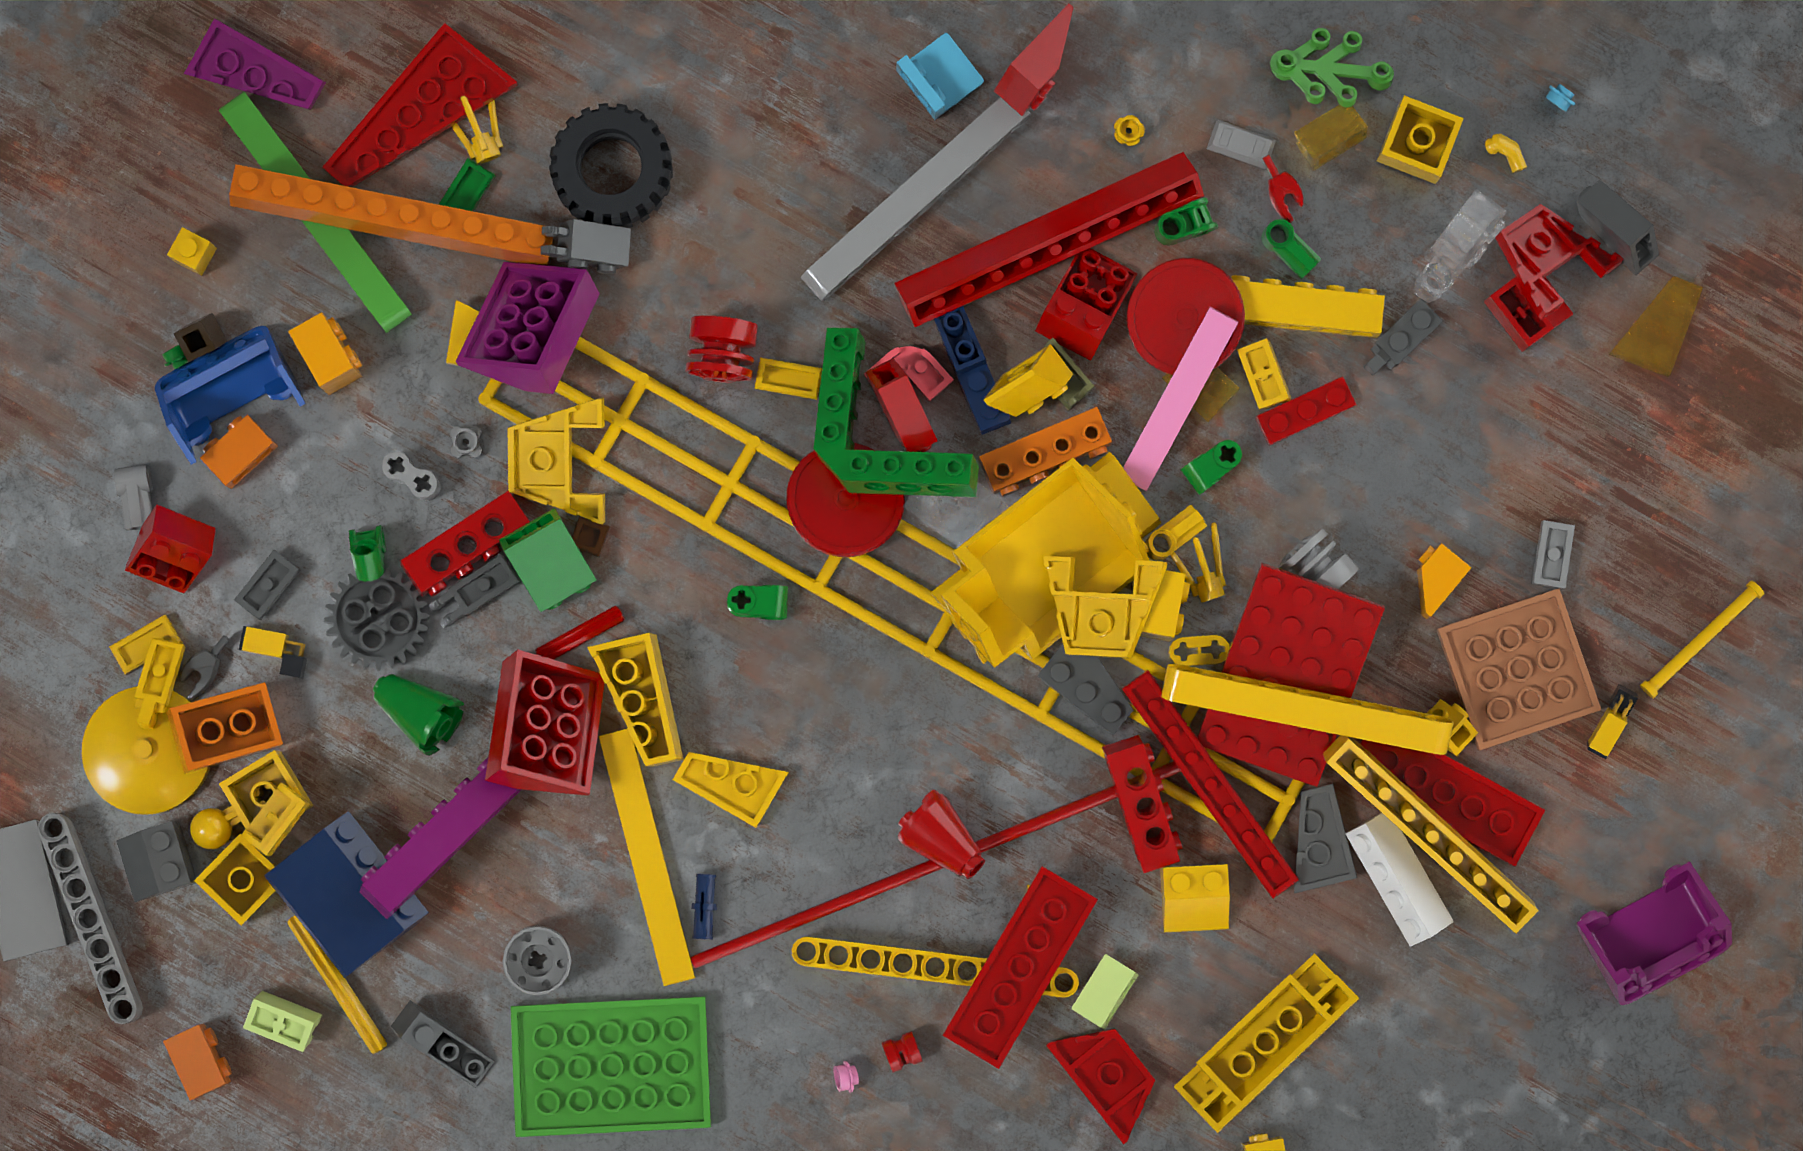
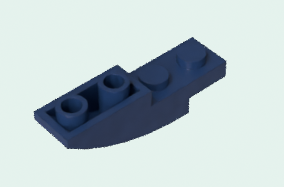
M961 306L935 318L934 322L981 435L1011 424L1009 414L988 406L984 402V398L993 388L995 382L964 307Z

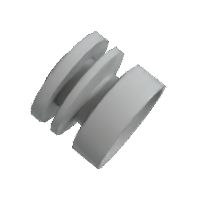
M1323 528L1318 533L1305 537L1282 558L1278 567L1284 571L1289 570L1293 574L1335 589H1339L1360 569L1346 553L1334 560L1328 556L1337 544L1334 540L1323 550L1318 543L1328 535Z
M539 925L526 927L513 935L505 947L502 960L504 973L511 985L522 993L535 996L551 993L560 987L569 975L571 966L569 945L563 936L552 928ZM533 951H537L539 955H546L547 959L543 961L542 968L538 969L535 964L530 965L528 963V960L532 958Z

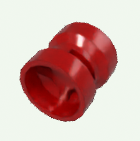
M912 1031L903 1034L899 1040L889 1039L882 1042L893 1073L901 1070L908 1063L915 1065L923 1062Z

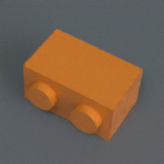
M248 414L244 418L239 416L227 426L228 432L220 440L218 438L211 440L203 448L205 453L200 457L220 481L230 489L238 484L278 447Z
M205 1023L198 1024L163 1041L189 1100L197 1099L231 1083L229 1075L232 1074L230 1065L225 1057L220 1058L215 1047L219 1044L216 1034L211 1027L206 1028Z

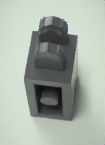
M576 219L559 223V227H542V235L558 238V247L553 245L541 246L540 254L557 257V261L568 263L569 268L587 269L588 266L597 267V272L615 274L616 269L628 267L631 228Z

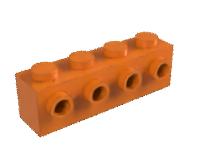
M1095 407L979 456L978 460L993 495L1000 492L1002 497L1018 491L1020 489L1018 484L1030 480L1031 484H1035L1045 480L1049 476L1047 472L1058 467L1060 468L1071 458L1077 461V459L1089 455L1091 460L1108 452L1106 447L1111 445L1112 440L1098 407Z

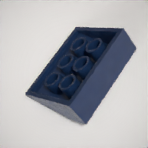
M349 811L322 829L265 875L268 882L344 978L418 925L429 913L416 895L413 894L393 915L386 919L360 893L363 884L361 878L373 866L379 869L387 860Z

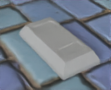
M1217 119L1206 149L1266 170L1267 166L1262 158L1267 155L1271 157L1276 139Z

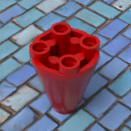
M934 789L923 798L922 805L915 812L910 810L900 819L898 825L902 829L898 834V840L905 847L958 876L963 875L966 879H970L982 868L985 860L981 857V851L948 798L943 793L939 794Z

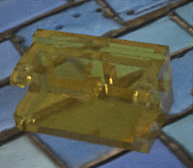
M1339 104L1295 131L1294 136L1298 140L1296 144L1314 171L1366 139L1367 125L1353 106L1342 107Z

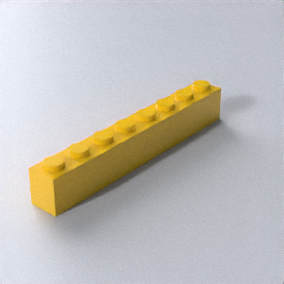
M1340 735L1323 753L1327 764L1514 933L1517 934L1539 911L1529 896L1354 738Z

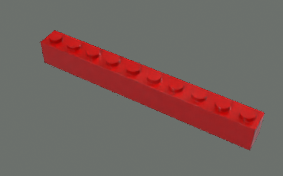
M1184 152L1174 155L895 282L894 284L901 303L914 327L920 326L1203 197L1204 193L1198 173Z

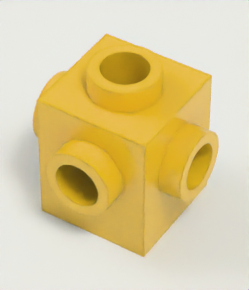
M1440 699L1427 712V714L1445 717L1454 722L1448 751L1455 756L1478 734L1467 719L1469 717L1467 712L1456 703L1450 706Z

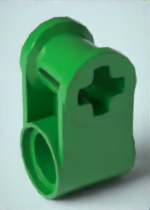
M1207 197L1195 200L1181 208L1163 214L1154 230L1158 242L1170 246L1190 238L1203 236L1218 229L1217 222H1213L1207 204L1209 201ZM1165 222L1174 223L1178 228V234L1172 236L1166 234L1162 225Z
M1224 440L1205 454L1202 453L1180 469V471L1197 494L1200 495L1240 463L1242 458L1241 447L1235 441ZM1223 447L1226 451L1229 449L1234 451L1231 457L1232 463L1228 460L1223 462L1220 460L1219 457L1222 455L1220 448Z
M382 525L367 531L356 532L355 529L349 530L350 553L357 579L367 582L380 578L385 571L384 561L386 553V541Z
M781 585L736 586L728 593L727 608L736 617L786 620L788 587ZM738 594H744L745 599L750 600V603L745 604L744 609H738L737 603H732V600L738 598Z

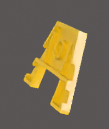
M597 398L508 427L509 492L544 505L557 507L575 516L585 517L597 524L605 523V493L572 492V428L605 427L604 398Z
M1044 556L1043 562L1048 570L1051 582L1049 587L1051 595H1054L1058 614L1056 616L1065 654L1132 658L1167 569V562L1135 560L1133 594L1073 591L1075 558Z

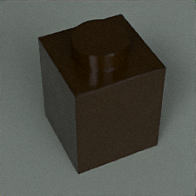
M213 313L185 325L173 333L188 362L217 349L227 342Z

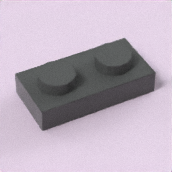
M273 550L234 601L258 620H262L301 570L276 550Z

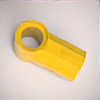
M1192 505L1186 507L1149 535L1145 541L1150 550L1147 553L1148 557L1156 561L1168 558L1173 552L1207 527L1203 517ZM1155 537H1162L1167 541V552L1161 553L1155 550L1153 546Z

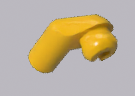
M1501 133L1493 134L1492 138H1488L1485 141V148L1489 154L1499 152L1506 156L1512 173L1527 168L1519 144Z

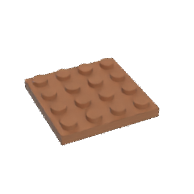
M1555 589L1436 629L1463 709L1469 715L1467 719L1478 732L1474 737L1478 751L1601 710L1560 589Z

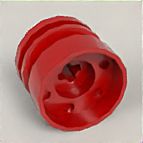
M701 315L691 317L689 338L694 342L703 344V348L688 350L687 356L701 362L686 363V373L702 377L704 380L721 383L752 380L753 371L739 365L754 364V358L741 353V349L756 347L758 325L751 321L722 316Z

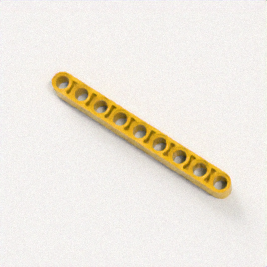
M1180 664L1167 665L1161 695L1162 698L1172 702L1440 755L1447 754L1454 723L1448 718Z
M809 936L796 940L792 947L794 961L803 966L971 986L987 960V958ZM802 942H810L814 945L816 953L813 959L805 961L798 956L797 948ZM842 946L847 950L848 958L845 963L837 965L830 960L829 952L833 947ZM867 950H875L880 956V962L874 968H867L861 962V956ZM903 953L909 955L912 959L911 968L906 972L897 971L893 965L894 958ZM934 957L940 958L944 963V970L938 976L929 975L925 967L927 961ZM965 961L972 962L976 967V974L970 980H964L958 975V967ZM1058 967L1043 995L1055 997H1069L1073 995L1079 986L1076 973L1070 969ZM1061 973H1067L1072 978V986L1065 992H1061L1055 987V978Z

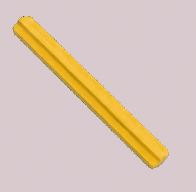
M295 915L287 921L288 926L370 1052L375 1054L387 1046L386 1040L346 979Z

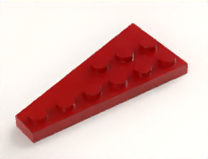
M444 23L323 165L322 169L341 185L354 187L466 118L467 115L461 101L462 96L467 97L474 113L519 84Z

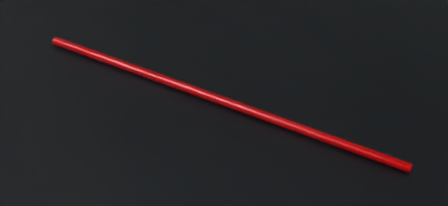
M1174 761L1152 770L1153 773H1159L1161 780L1181 772ZM1114 785L977 840L975 843L982 853L1116 799L1118 797ZM928 860L691 956L692 964L696 969L931 874L944 867Z

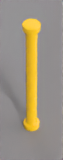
M1752 580L1747 583V589L1654 677L1648 682L1645 680L1640 684L1642 690L1654 699L1658 695L1657 691L1755 598L1760 599L1765 594L1757 583Z

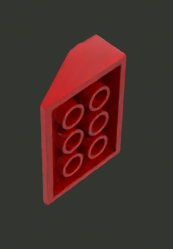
M519 649L502 661L485 781L514 789L589 795L605 684L600 673Z

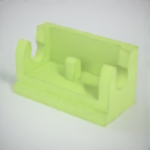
M1105 954L1071 1009L1105 1030L1139 975Z
M261 991L253 999L243 1028L304 1052L314 1037L312 1033L319 1024L322 1014L268 992Z

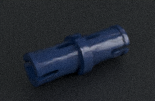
M696 874L695 903H692L691 909H695L692 939L713 940L714 910H717V904H714L716 875Z

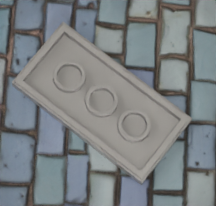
M37 819L0 829V950L3 961L69 945L48 857L38 833L39 820Z

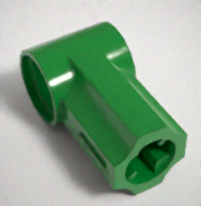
M1283 219L1274 220L1263 230L1261 239L1265 248L1273 251L1300 279L1307 275L1321 261V258L1294 232L1293 226L1288 221ZM1272 228H1279L1284 232L1285 241L1283 243H1277L1272 240L1270 235Z

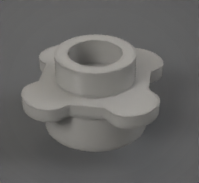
M459 426L452 428L450 431L453 445L450 449L451 455L455 458H460L462 455H471L473 458L479 457L482 453V448L479 446V438L482 435L480 428L477 426H472L470 429L460 428ZM465 439L469 440L468 445L463 444Z

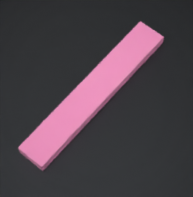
M1212 307L1206 313L1123 467L1134 484L1145 491L1148 490L1238 324V321Z

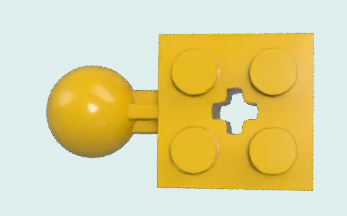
M273 750L220 782L219 785L231 806L223 811L216 808L201 810L192 819L190 833L194 842L202 848L217 849L222 847L230 839L232 827L242 822L245 829H247L267 801H261L260 798L264 795L262 789L265 787L274 793L281 782L311 803L306 811L312 808L313 804L282 752Z

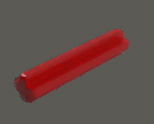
M613 606L536 648L535 653L536 655L554 660L624 621V616L619 607Z

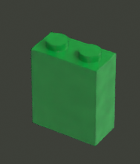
M555 508L499 539L506 556L540 612L558 607L565 598L574 593L579 594L586 591L593 582L597 581Z

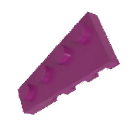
M215 18L184 74L309 110L312 109L326 84L320 78Z

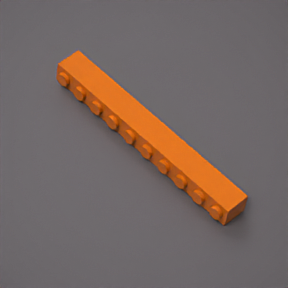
M235 164L229 192L230 206L516 263L547 266L549 256L540 254L541 246L551 245L553 237L542 235L543 225Z

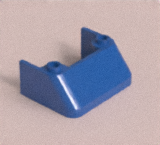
M266 326L252 328L222 344L217 349L161 377L154 387L166 426L191 465L197 462L192 446L202 445L209 439L212 432L211 422L267 393L272 400H286L293 395L300 407L306 404L297 380Z

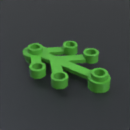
M1317 28L1312 32L1309 41L1294 51L1288 49L1277 51L1270 61V68L1273 74L1280 80H1292L1305 93L1306 100L1312 104L1321 103L1324 100L1326 90L1323 84L1311 82L1304 73L1315 74L1337 97V101L1342 107H1352L1356 103L1357 90L1350 85L1344 86L1336 76L1367 79L1370 87L1379 91L1388 89L1394 77L1393 68L1383 61L1377 62L1372 66L1337 63L1348 54L1356 53L1360 50L1362 36L1355 31L1347 32L1341 44L1318 60H1305L1316 50H1324L1329 46L1330 32L1325 28ZM1316 37H1323L1325 41H1318ZM1354 40L1357 44L1351 45L1347 41ZM1282 62H1289L1291 64L1284 65ZM1377 72H1384L1386 74L1379 75ZM1315 90L1320 92V95L1315 96L1310 92ZM1349 94L1352 98L1346 99L1342 95Z

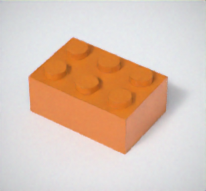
M265 682L172 707L167 711L184 774L276 749L283 745Z

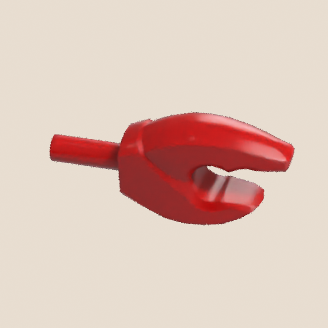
M1267 155L1262 159L1272 176L1268 180L1271 203L1284 220L1292 223L1294 219L1289 212L1288 205L1284 202V197L1286 194H1291L1297 205L1302 208L1304 205L1302 189L1291 174L1286 171L1279 173L1270 155Z

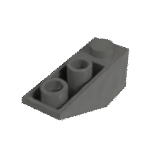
M411 1000L391 1025L402 1040L475 1088L495 1062L438 1018Z

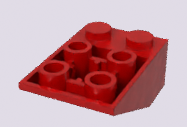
M1091 248L1076 254L1045 308L1035 332L1050 340L1054 338L1061 346L1091 361L1138 273Z

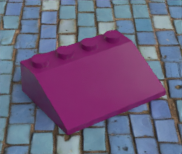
M503 262L455 361L457 365L523 391L554 394L600 294L587 269Z

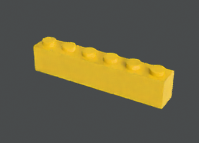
M1231 276L1243 299L1245 310L1244 325L1378 338L1382 332L1385 295H1377V290L1360 288L1358 293L1346 292L1345 287L1338 285H1327L1326 289L1313 288L1314 284L1308 282H1295L1294 286L1282 285V281L1278 279H1263V283L1250 282V277Z

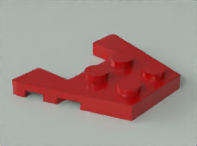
M1539 204L1502 229L1495 237L1540 320L1557 310L1564 302V299L1544 279L1546 276L1577 255L1600 278L1617 268L1624 260L1616 252L1611 255L1599 247L1601 243L1593 237L1586 239L1575 232L1573 224L1542 204Z

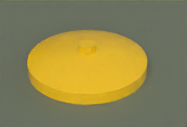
M132 687L108 698L90 718L82 740L83 767L94 790L112 806L134 814H160L173 810L187 802L204 783L210 767L184 774L167 711L172 707L191 703V701L183 695L172 691L168 708L166 707L164 714L158 713L153 730L141 728L139 723H137L140 709L135 708L136 699L134 698L137 687Z

